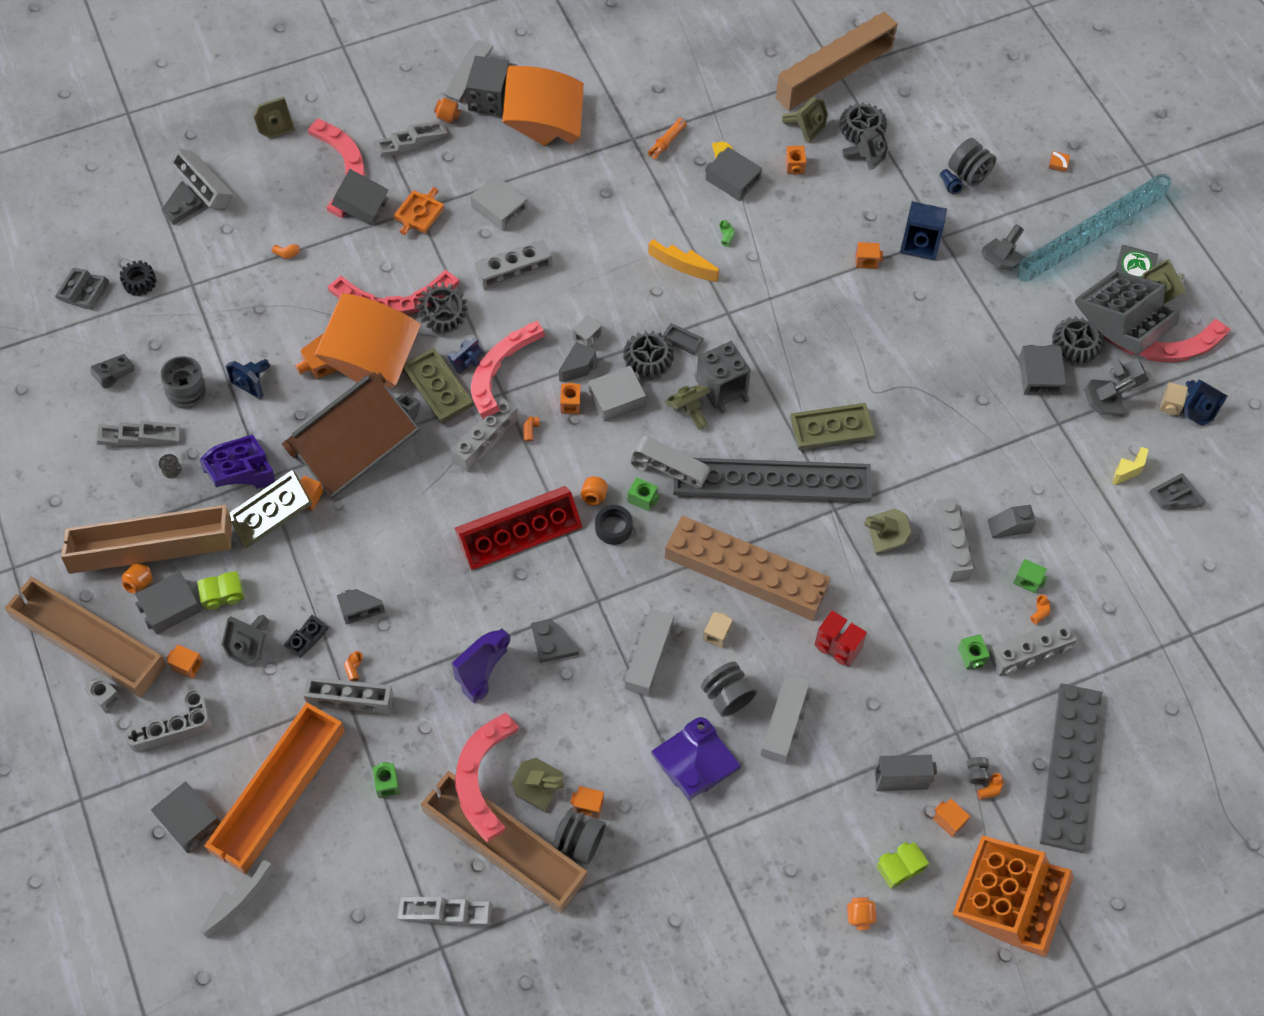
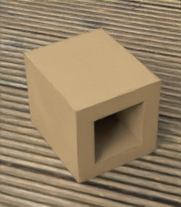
M1168 382L1163 392L1160 411L1179 416L1184 407L1188 387Z
M713 612L704 631L703 641L722 648L732 628L733 619L724 613Z

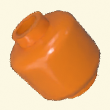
M444 97L441 100L438 99L434 113H436L437 119L452 123L454 119L458 120L461 110L458 109L459 104L456 101Z
M588 477L584 480L580 493L581 498L591 506L602 504L606 498L608 484L600 477Z
M133 564L122 575V586L131 594L146 589L153 581L151 569L144 564Z
M869 897L851 898L852 902L847 904L849 924L856 926L857 930L870 929V925L877 921L875 902L869 900Z

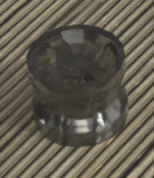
M166 454L160 458L159 467L166 478H175L181 473L182 467L175 455Z

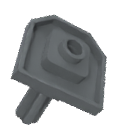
M872 126L860 135L861 142L858 145L843 149L845 159L859 155L866 157L868 168L871 170L887 159L888 144L884 131L878 126Z
M1016 224L1002 241L995 238L985 245L981 250L984 259L1002 270L1012 271L1026 258L1015 251L1017 246L1015 244L1024 229Z
M1129 376L1118 383L1091 379L1084 388L1089 406L1100 415L1124 416L1126 412L1121 401L1122 393L1136 386V381L1133 376Z
M259 615L251 625L232 616L227 618L221 645L228 658L245 666L260 660L266 632L262 630L269 623V619L265 615Z

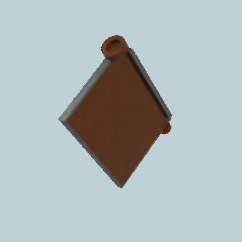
M373 372L371 375L365 376L281 443L293 459L297 456L300 457L315 479L321 482L324 491L331 499L420 431L415 422L386 387L385 383L387 380L381 373L376 374Z

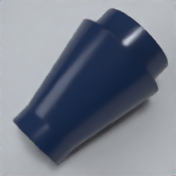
M944 169L940 173L948 193L957 194L963 189L962 180L948 169Z

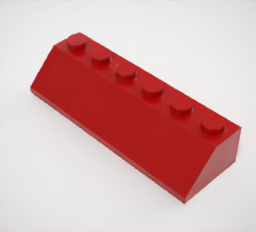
M566 486L460 525L454 529L469 567L473 570L583 526L572 492Z

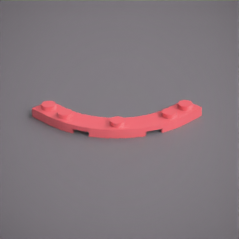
M317 118L308 129L309 135L329 144L342 155L346 174L349 169H352L364 176L362 156L354 141L341 129ZM332 201L328 204V212L340 218L346 215V212L331 205Z
M444 270L431 283L413 292L411 296L403 298L402 296L377 298L373 294L360 290L344 277L339 276L328 286V291L338 299L342 293L371 299L407 315L421 311L417 309V305L421 304L418 302V298L423 297L421 293L422 291L427 292L428 286L434 289V283L441 287V283L444 282L447 288L449 284H452L451 289L453 290L460 283L457 277ZM437 295L434 297L443 299L446 295ZM429 301L427 303V308L432 305Z
M1215 319L1201 333L1190 339L1168 343L1156 341L1139 355L1146 357V360L1156 362L1187 361L1191 357L1203 355L1212 350L1229 334L1231 329ZM1104 336L1105 339H1107L1109 342H1111L1119 349L1131 355L1134 354L1133 352L1124 349L1123 347L1115 344L1113 341Z
M538 321L511 332L509 336L497 343L477 366L472 378L471 394L482 419L500 411L492 395L491 379L502 365L501 361L505 357H510L522 347L546 336Z
M506 712L480 727L469 738L462 749L456 768L455 787L461 802V809L471 825L486 842L504 833L505 826L490 810L482 797L478 784V770L482 758L491 748L518 732L519 726Z

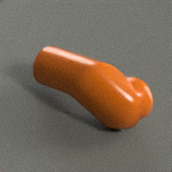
M1043 594L1039 595L1036 599L1037 612L1030 616L1031 621L1036 625L1051 612L1050 601Z
M992 774L988 787L977 790L979 800L995 797L1000 794L1004 785L1001 774Z

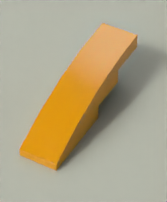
M655 239L649 242L648 254L663 264L700 279L713 282L718 281L719 269L693 250L686 254L673 244L666 248Z

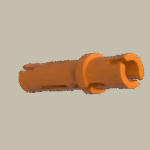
M678 118L669 130L656 140V144L648 150L650 157L655 154L652 159H657L663 151L669 148V144L687 126L685 120L680 124L682 118Z

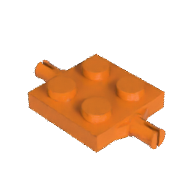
M432 187L428 194L413 190L394 214V219L404 224L399 230L402 235L406 236L411 228L426 234L444 210V204L434 199L439 192L437 188Z

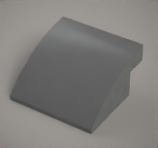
M1114 270L1075 299L1077 307L1098 331L1115 344L1138 355L1179 324L1180 310L1163 305L1166 285L1119 270Z

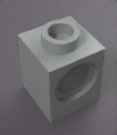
M589 315L573 328V340L587 347H591L602 336L601 323Z
M102 675L91 680L84 689L89 697L105 713L122 700L118 692ZM106 690L104 694L98 695L100 691Z

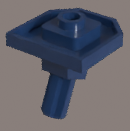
M264 359L256 364L249 362L244 366L236 361L229 362L226 365V370L230 383L259 400L262 399L264 395L259 379L260 373L270 368L268 360Z
M1200 379L1197 383L1195 380L1187 381L1186 387H1188L1189 395L1184 403L1185 417L1201 426L1214 421L1228 395Z

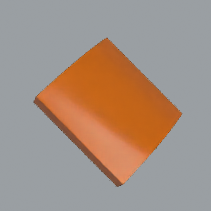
M509 66L507 68L502 122L543 146H546L557 136L572 144L580 138L584 83L564 73L533 66Z
M342 293L314 356L357 383L373 372L376 374L381 373L387 380L385 383L386 387L390 389L396 386L421 323L382 303Z
M982 835L953 911V916L994 938L1046 957L1074 878L1072 871L1049 864L1045 852Z

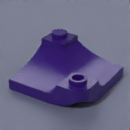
M254 435L218 444L209 449L200 458L203 472L208 474L215 487L231 484L254 485L258 489L265 488L275 482L273 469L267 462L266 454Z
M503 628L484 634L452 662L455 680L461 685L462 693L473 703L478 699L482 700L488 694L489 676L497 662L507 652V646L510 644L511 637Z
M703 717L695 718L686 724L679 733L651 751L652 756L673 784L679 787L688 801L704 790L707 792L741 767L718 737L713 725ZM703 725L705 728L700 730L697 726Z

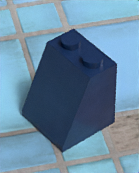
M912 201L900 253L936 261L947 208Z

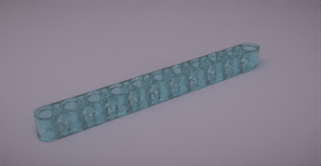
M1167 174L1155 176L1023 258L1017 271V278L1023 282L1034 279L1160 200L1167 194L1172 180Z

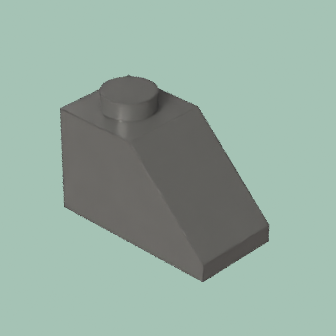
M576 342L559 369V381L565 382L588 375L591 369H595L598 363L596 350Z
M1031 504L1010 507L988 519L992 538L1031 533L1036 523Z
M358 589L345 590L337 595L346 625L385 613L382 600Z

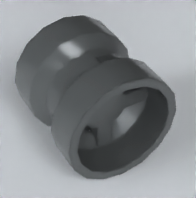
M974 757L967 760V766L970 769L968 776L971 784H986L991 781L990 773L987 769L989 767L988 758Z

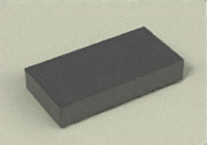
M670 323L662 337L667 336L668 341H671L673 346L692 355L697 353L704 342V338Z

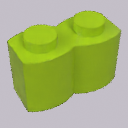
M238 571L227 572L219 576L197 581L200 601L204 609L215 610L223 604L234 605L245 599Z
M905 842L897 848V852L893 854L887 852L878 859L879 862L876 868L889 888L893 889L925 871L930 863L915 842L910 844Z

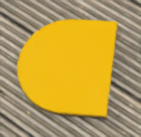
M727 142L711 143L715 158L727 147L733 149Z

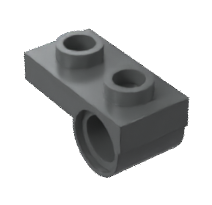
M125 354L90 366V372L103 388H109L115 384L117 377L133 372L135 365Z

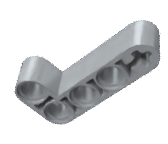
M648 436L641 437L631 458V465L638 470L645 471L648 465L695 488H701L710 473V468L706 464Z
M191 690L186 693L184 697L186 712L130 728L125 734V740L129 747L138 753L208 732L211 729L212 721L208 704L203 694L199 690ZM195 700H200L198 704L192 705ZM204 718L202 723L196 724L199 719ZM183 724L180 730H175L178 725ZM162 731L159 736L154 737L156 732Z

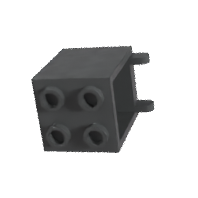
M475 55L466 84L468 111L502 116L507 68L517 65L509 63V60Z
M732 341L698 355L696 381L699 385L709 387L711 392L706 394L714 409L719 408L721 413H725L726 408L724 405L740 397H742L745 403L750 401L747 394L751 369Z

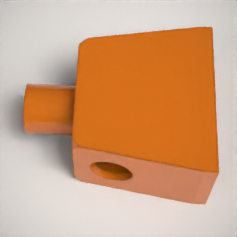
M323 334L300 350L303 361L295 365L300 375L310 370L314 378L318 379L338 371L314 356Z

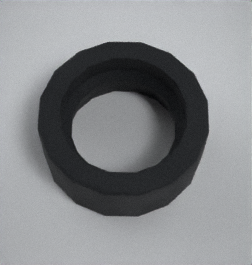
M609 505L597 513L595 531L601 541L612 545L621 544L628 540L632 534L633 520L626 508L619 505ZM616 516L622 518L626 525L623 531L614 534L605 531L602 527V522L608 517Z

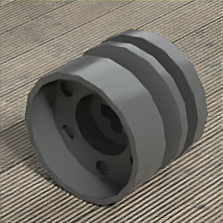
M969 138L954 151L949 160L948 167L957 175H962V179L967 181L970 186H976L989 175L996 164L997 158L988 149H983V145L976 139Z
M178 356L168 360L163 365L161 380L165 395L171 404L186 408L192 407L203 400L206 394V385L202 368L198 361L191 357Z
M735 661L717 668L701 684V689L707 693V697L710 700L715 699L713 706L722 717L738 712L749 704L757 694V690L751 681L743 679L745 673L740 670V666Z
M570 808L557 828L553 847L559 851L563 848L565 856L574 848V860L589 865L603 837L606 822L591 817L584 824L585 813L580 812L577 816V809Z

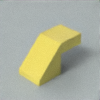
M1141 447L1136 455L1135 462L1121 458L1112 484L1117 485L1140 475L1149 449Z

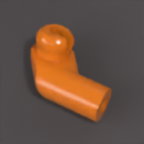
M291 244L284 248L274 245L272 253L284 259H290L300 253V247L297 244Z
M530 416L523 425L524 441H533V427L540 426L539 417Z
M360 651L351 653L344 664L349 681L356 682L360 679L357 673V668L363 659V654Z

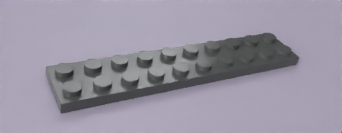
M694 458L710 468V473L703 486L695 488L674 478L673 495L871 502V464Z

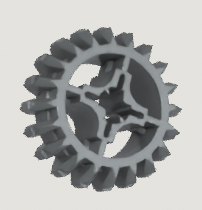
M856 102L854 106L849 105L848 108H845L840 116L839 126L841 134H844V138H849L850 142L855 141L857 145L861 142L860 135L872 126L880 127L885 133L887 119L885 114L882 113V109H877V105L871 106L870 103L866 105L864 102L859 105Z
M444 282L441 283V287L434 283V289L428 286L427 292L422 291L421 293L423 297L418 298V302L421 303L417 305V309L421 310L418 312V316H424L421 322L425 323L428 321L426 327L434 326V332H436L437 328H440L441 333H444V328L448 332H451L452 327L458 329V324H463L464 322L462 318L467 316L465 313L468 310V306H465L467 299H461L464 294H457L458 287L452 290V284H449L448 288L445 287ZM446 295V297L443 299L434 296ZM452 300H454L457 305V314L453 312L454 309L450 307ZM428 301L432 304L431 306L435 309L433 316L428 311ZM446 304L445 310L443 309L439 311L440 305L442 306ZM440 317L451 318L446 321L438 320Z
M1075 316L1073 319L1068 317L1066 321L1062 320L1055 327L1052 334V345L1061 346L1062 356L1065 357V361L1070 359L1072 364L1075 361L1081 364L1083 361L1088 363L1090 360H1094L1101 353L1104 345V335L1089 321L1084 320V316L1081 319Z
M645 330L644 334L638 332L636 336L632 335L630 340H627L626 346L623 349V359L626 367L631 366L633 372L636 371L638 375L643 374L644 379L647 375H650L651 378L655 374L660 377L661 372L666 373L667 368H671L674 361L672 343L668 341L667 336L662 337L661 332L657 335L654 331L647 333Z

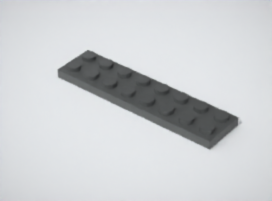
M1063 683L1059 685L1039 844L1079 853L1085 851L1103 694L1101 691Z

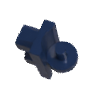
M473 338L471 341L465 339L461 343V349L458 352L452 351L448 354L447 357L457 373H462L471 364L473 366L479 365L478 357L483 354V350L478 344V339Z

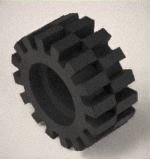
M139 260L138 263L132 261V265L127 263V268L123 266V271H120L119 276L128 294L131 293L133 296H135V293L137 296H141V293L146 295L147 290L151 292V287L155 288V283H157L152 266L148 265L147 262L143 263L142 260ZM135 276H145L140 281H131Z

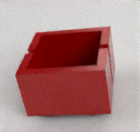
M831 610L818 628L814 645L820 652L832 654L837 663L850 667L863 648L867 632L851 622L845 632L841 634L840 631L848 620Z

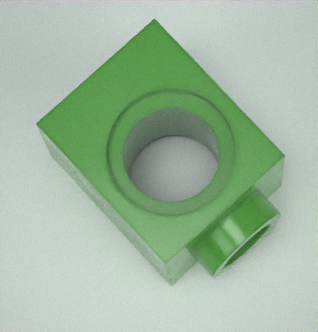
M636 477L628 491V502L649 511L652 505L655 506L658 502V486Z
M1024 559L1013 584L1036 594L1038 588H1043L1048 577L1044 575L1047 568Z
M981 634L961 639L958 649L966 669H980L984 667L990 655ZM970 651H975L979 656L972 655Z
M382 762L372 767L378 798L400 794L394 763ZM383 776H391L390 780L386 782L381 781Z

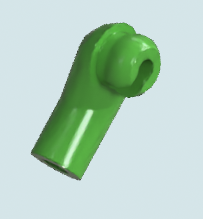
M722 220L719 223L720 230L724 235L721 244L728 247L735 235V230L727 220Z

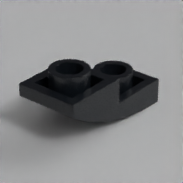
M311 615L301 629H296L283 646L300 658L319 641L329 627Z

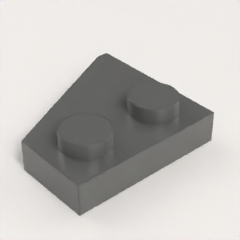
M181 181L162 208V212L174 225L202 208L203 204L192 190Z
M1183 473L1156 486L1149 492L1160 508L1202 507L1206 503Z
M552 619L531 623L540 663L579 654L578 648Z

